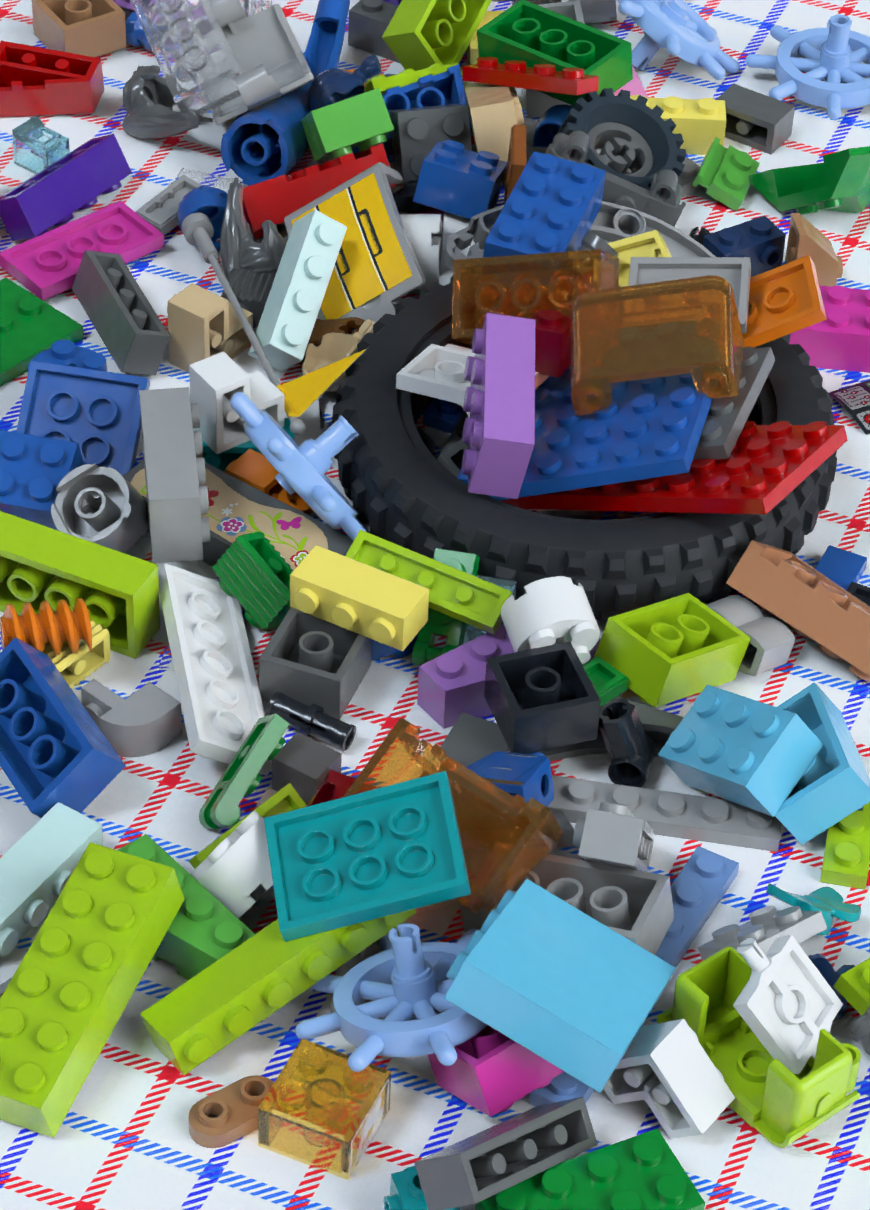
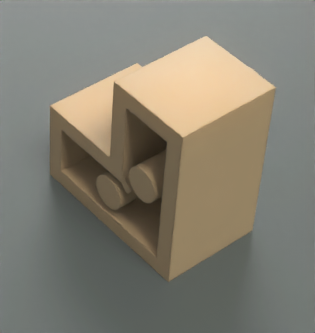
M191 283L167 301L170 364L189 373V365L223 351L233 360L251 346L229 300ZM242 308L253 329V313Z

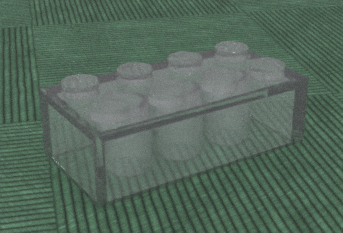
M131 0L174 101L181 112L194 109L202 115L241 95L234 77L242 74L243 71L211 0Z

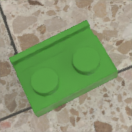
M716 137L710 145L692 185L697 187L700 184L707 189L706 194L737 211L751 185L749 175L756 173L760 163L752 159L746 152L739 151L731 145L725 148L719 144L721 139Z

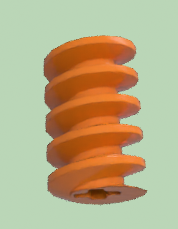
M82 598L76 599L73 611L70 610L66 600L60 599L54 613L48 601L41 602L38 614H35L29 602H24L20 615L17 614L13 604H7L3 617H0L2 650L16 637L28 645H33L35 649L44 653L46 644L50 643L55 655H60L63 642H68L72 653L77 654L81 641H85L90 652H92L90 614Z

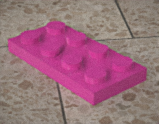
M119 201L0 252V266L38 298L46 300L72 288L85 250L120 254L125 264L163 248L164 234L122 201Z

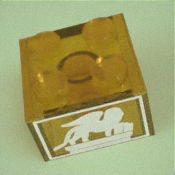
M301 1039L258 1108V1146L349 1180L390 1110L391 1071L369 1064L361 1072H354L348 1066V1055Z

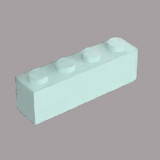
M317 210L310 212L293 223L255 333L271 367L279 371H283L303 360L347 230L346 226ZM251 345L248 355L259 360L253 346Z
M58 802L0 857V959L3 956L9 955L16 947L18 941L32 927L38 926L44 920L47 912L54 906L88 844L92 842L103 846L101 823Z

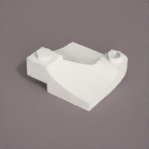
M431 344L396 374V388L453 402L463 407L466 388L471 387V381H464L465 364L467 357H474L475 353H472V349L447 344L445 347ZM535 372V389L549 376Z

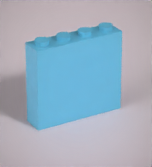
M526 879L516 893L509 889L507 890L496 910L493 909L488 915L480 931L477 930L464 952L460 951L446 977L453 980V983L444 999L601 1093L652 1011L676 968Z

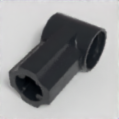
M615 698L609 703L600 706L598 724L611 759L608 777L614 784L641 788L647 780L656 756L657 745L653 739L644 733L635 705L630 704L627 698Z

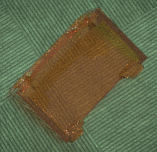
M706 275L587 291L578 295L571 308V400L575 416L594 414L595 411L608 408L612 401L611 383L691 373L693 384L700 394L705 393L709 398L738 396L744 340L731 284L720 276Z
M401 717L343 797L446 771L450 781L471 889L470 895L454 899L475 914L481 908L491 911L501 901L508 889L512 891L554 850L564 833L549 808L533 798L527 803L518 794L515 797L511 796L448 757L444 749L439 745L435 744L433 746L423 739L420 741L418 736L421 730Z

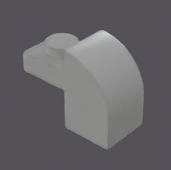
M95 679L81 687L82 705L120 757L150 755L164 748L182 734L181 702L151 682L126 699H123Z

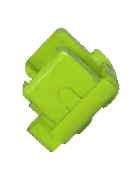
M730 946L724 947L677 977L673 1007L661 1013L657 1017V1023L684 1019L687 1025L696 1033L702 1048L714 1066L722 1073L725 1083L734 1095L735 1099L728 1106L751 1127H754L772 1145L778 1148H785L859 1099L860 1093L857 1090L847 1096L846 1094L853 1090L856 1085L861 1053L855 1046L847 1043L841 1044L828 1031L821 1029L815 1059L810 1056L800 1074H793L777 1058L773 1059L733 1006L750 980L752 969L735 948Z

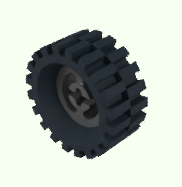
M612 88L603 89L600 95L596 91L587 93L584 99L581 97L576 101L556 135L558 133L570 135L574 131L585 132L590 138V145L584 162L606 170L608 173L647 190L650 189L654 174L669 169L674 171L679 177L685 166L682 163L686 158V149H680L684 140L681 133H672L676 127L673 120L670 118L664 121L661 118L664 110L658 105L653 109L646 106L648 99L641 95L638 96L637 100L631 99L630 91L621 89L617 96H614ZM595 149H602L599 154L595 151ZM628 168H629V169L631 170V172H632V173H630V174H625L626 171L628 170Z

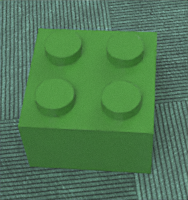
M380 88L313 110L301 120L315 162L322 159L328 162L353 153L352 149L356 147L361 152L369 147L387 141L385 136L394 130Z

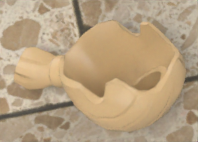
M367 319L361 325L358 332L350 335L334 332L327 333L322 336V342L319 346L309 343L306 347L305 359L302 365L303 375L358 353L357 344L365 334L373 333L375 322ZM345 372L326 391H338L339 385L346 378Z

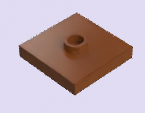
M514 124L511 127L504 184V205L526 166V125Z

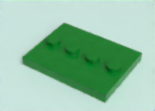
M8 278L0 280L1 387L27 372L29 362L39 353L50 349L54 342L70 340L75 344L84 338L83 326Z

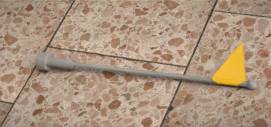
M203 213L188 215L181 224V230L186 241L193 246H198L205 262L212 265L270 382L284 394V411L291 422L290 431L295 435L303 434L306 425L304 421L298 418L367 349L281 385L217 261L219 254L211 240L214 228L209 218Z

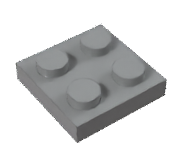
M767 906L750 913V921L741 926L732 924L712 933L713 940L699 946L698 950L702 960L724 947L730 946L737 950V947H741L739 945L747 938H754L766 955L778 936L792 935L799 944L828 928L821 911H801L800 906L776 910L775 906Z

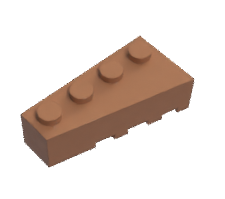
M752 540L726 584L753 600L756 605L766 612L787 622L786 626L806 638L810 637L819 643L817 647L825 654L837 660L841 657L850 663L849 670L853 674L870 682V606L793 553Z

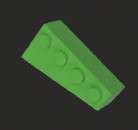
M147 834L118 849V851L173 867L185 898L154 954L153 961L157 962L160 959L177 967L178 975L190 980L255 935Z

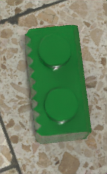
M259 531L240 535L231 544V547L226 550V553L221 555V559L217 561V564L212 566V570L220 578L219 585L227 595L236 598L246 610L245 617L251 625L262 629L263 632L276 629L290 609V574L294 570L290 569V565L285 562V558L280 556V552L275 550V546L270 544V540L265 538L264 533Z

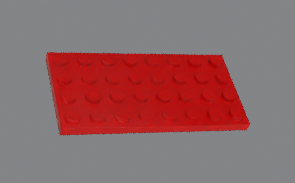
M746 421L729 459L693 460L688 473L501 500V502L522 509L766 515L848 440L844 425H827L824 421H816L807 425H791L788 421H780L771 425H756L753 421Z

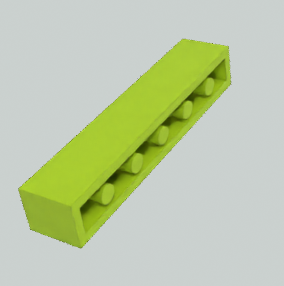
M415 909L287 942H284L280 933L277 919L140 1013L155 1047L183 1075H186L417 912Z

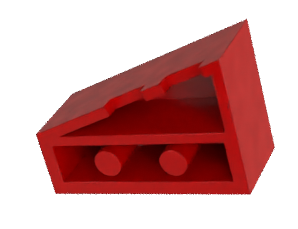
M7 41L0 42V117L94 113L105 90L101 58Z

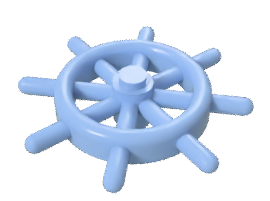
M618 0L619 11L624 15H628L644 33V37L632 51V65L644 71L658 50L666 48L670 55H676L693 65L703 67L715 80H722L725 77V70L732 74L739 71L740 64L720 49V41L716 30L683 0Z
M839 14L830 17L827 22V28H812L794 34L779 25H775L770 29V35L781 42L777 50V56L749 54L745 59L748 67L775 69L776 78L780 85L769 91V97L781 100L792 95L803 102L827 108L828 117L832 120L840 117L841 109L857 108L870 104V37L851 31L852 20L846 15Z
M234 393L230 400L231 407L247 423L245 425V433L278 472L275 479L290 495L296 492L328 526L335 530L342 528L353 541L359 530L369 533V530L356 517L358 513L325 475L334 463L332 458L355 437L359 436L348 421L341 415L315 441L312 438L310 440L307 439L299 446L264 409L260 411L245 393Z
M401 924L397 926V930L392 928L388 935L380 940L382 952L360 962L344 976L328 974L311 986L316 991L334 994L333 1004L335 1012L298 1023L295 1030L297 1037L301 1040H309L340 1031L343 1037L356 1047L355 1051L348 1058V1066L354 1072L364 1070L377 1055L400 1058L435 1053L441 1064L445 1066L454 1064L457 1060V1052L454 1047L476 1036L487 1026L486 1023L444 999L453 983V980L446 977L460 951L464 952L477 929L468 930L456 943H421L420 929L417 925Z

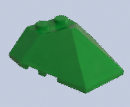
M870 146L850 148L823 155L824 163L777 168L749 175V181L780 212L795 210L796 213L801 215L817 213L818 210L860 213L870 205Z

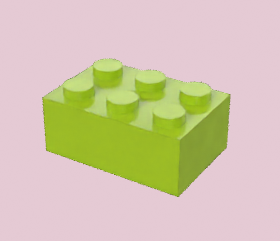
M686 593L609 617L594 658L597 656L601 657L629 678L628 688L635 692L642 702L656 708L702 692L707 685L716 687L735 680L751 638L692 594Z

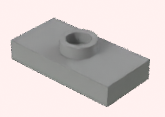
M182 175L138 209L136 213L165 236L179 225L177 209L182 198L193 188L202 185Z

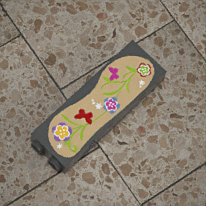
M143 459V461L122 476L137 489L144 499L147 510V532L150 533ZM205 462L206 483H204V486H207L209 511H207V514H201V517H209L210 542L202 543L203 560L201 561L214 566L221 559V555L226 553V550L236 541L238 536L259 531L264 533L265 538L270 540V544L275 546V550L280 552V556L285 558V562L290 565L292 570H295L316 545L343 556L347 554L353 543L349 536L332 529L330 526Z

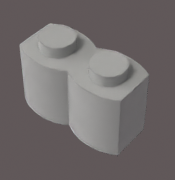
M731 595L707 604L709 608L751 638L739 671L747 675L757 676L787 663L796 639L783 623L771 617H764L754 603L739 595Z

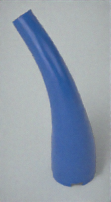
M319 0L311 34L303 54L314 78L327 69L338 68L350 0ZM312 81L249 111L236 119L230 125L227 132L223 134L221 140L223 163L227 170L231 168L238 177L243 179L241 183L251 186L285 175L304 156L309 148V144L301 120L310 113L308 91Z

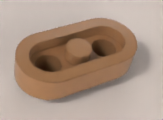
M247 1076L199 1100L189 1111V1134L192 1140L202 1147L220 1148L270 1123L276 1118L280 1109V1093L277 1085L269 1078L263 1076ZM212 1115H218L216 1118H210Z

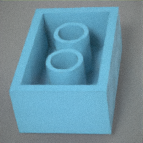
M815 682L777 706L778 708L796 713L824 744L775 814V817L801 845L870 802V778L843 714Z
M707 685L695 699L694 704L678 727L671 733L658 756L686 785L774 817L824 744L796 713Z

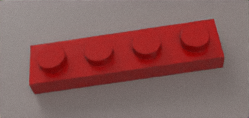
M480 57L477 58L476 64L462 66V81L569 95H581L598 91L599 76L586 75L583 68H564L562 71H555V65L537 64L530 68L526 67V61L513 60L506 61L505 64H498V58Z

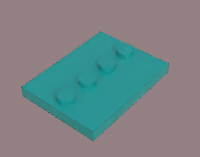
M446 771L264 818L279 929L284 942L471 894L450 781Z

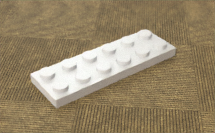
M163 563L158 571L159 594L190 752L198 754L203 758H211L230 764L258 719L265 717L241 606L236 598L227 595L221 589L218 581ZM266 760L259 771L260 774L265 776L269 774L272 770V760Z

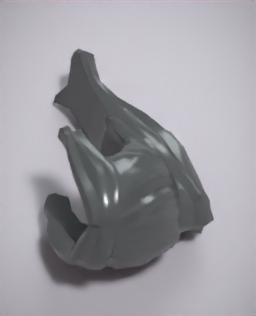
M138 66L137 71L133 72L132 77L123 88V106L127 114L123 119L122 126L124 132L137 138L163 139L198 128L201 124L213 122V118L202 117L194 109L182 112L172 110L174 105L182 102L187 103L188 100L192 99V96L188 90L183 89L179 84L158 76L161 70L159 66Z
M234 178V182L230 183L221 226V268L227 280L231 270L234 268L238 271L244 269L246 272L251 270L253 273L258 271L260 274L265 272L267 275L273 273L276 276L289 236L283 238L277 232L276 225L270 220H265L261 224L264 231L262 242L257 243L253 240L249 223L246 222L243 213V186L238 183V178Z

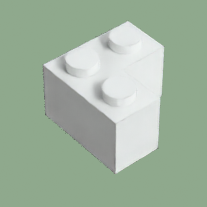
M224 351L189 365L190 404L198 403L200 428H193V431L201 430L202 440L216 454L250 441L245 433V425L247 423L235 412L230 404V400L236 392L245 393L260 411L264 409L281 427H284V394L259 370L247 374Z
M684 1019L642 1026L603 1088L613 1104L645 1100L670 1139L702 1135L735 1099L725 1083L722 1073L714 1066L699 1043L696 1033L687 1025Z

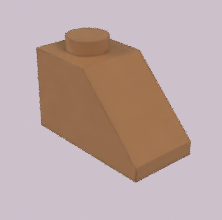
M791 213L785 264L810 255L815 264L819 285L836 286L837 278H841L843 274L841 256H836L831 241L801 214Z

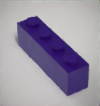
M110 134L90 139L0 197V216L12 241L27 238L30 240L49 232L48 228L51 226H60L74 218L72 212L75 210H84L98 202L97 196L101 193L105 195L122 186L120 181L132 174V171L115 135Z

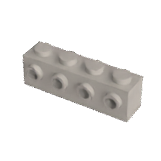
M601 802L599 810L587 808L586 818H577L572 844L577 846L579 849L578 855L586 861L648 872L656 832L645 819L635 817V814H632L628 807Z

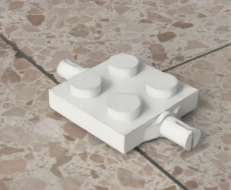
M792 935L778 936L766 955L754 938H747L739 944L741 947H737V952L741 954L750 966L752 974L733 1006L772 1058H777L793 1074H800L810 1056L816 1054L820 1030L825 1029L830 1033L832 1021L843 1003Z

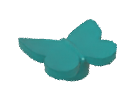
M770 883L767 887V894L791 906H800L801 911H821L828 929L818 933V935H829L834 917L847 922H856L861 915V907L855 904L843 903V897L831 887H822L804 896L783 891Z

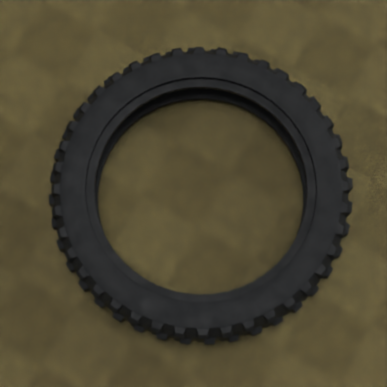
M571 268L555 298L481 278L482 272L472 275L467 271L453 274L449 284L443 286L434 282L424 287L420 291L419 299L408 296L395 306V315L385 313L373 325V333H367L357 344L358 352L367 350L345 371L346 378L339 385L336 394V404L333 405L332 424L342 415L357 431L359 436L355 437L334 458L338 461L339 480L345 495L353 501V508L358 513L356 517L363 524H369L370 534L431 559L434 558L435 548L476 554L480 557L476 577L512 591L515 601L526 594L524 586L534 581L556 576L571 578L573 585L578 586L580 583L583 586L594 617L600 621L603 627L606 626L609 617L686 593L692 594L702 603L705 602L706 604L730 596V592L734 588L726 584L752 540L789 551L795 555L804 545V535H808L813 531L817 523L819 511L825 510L829 501L831 483L834 482L837 451L766 515L662 512L630 519L582 520L535 513L506 504L487 495L469 493L468 485L455 477L431 454L415 426L434 398L397 389L396 374L431 344L443 347L447 344L472 349L475 328L482 329L486 313L531 319L537 311L550 309L561 312L563 316H572L576 301L573 294L578 274ZM790 334L755 347H771L775 362L747 421H753L756 425H771L780 421H788L791 425H807L816 421H824L827 425H834V417L831 411L833 404L829 393L822 387L823 378L815 366L809 365L810 357L801 345L789 344Z

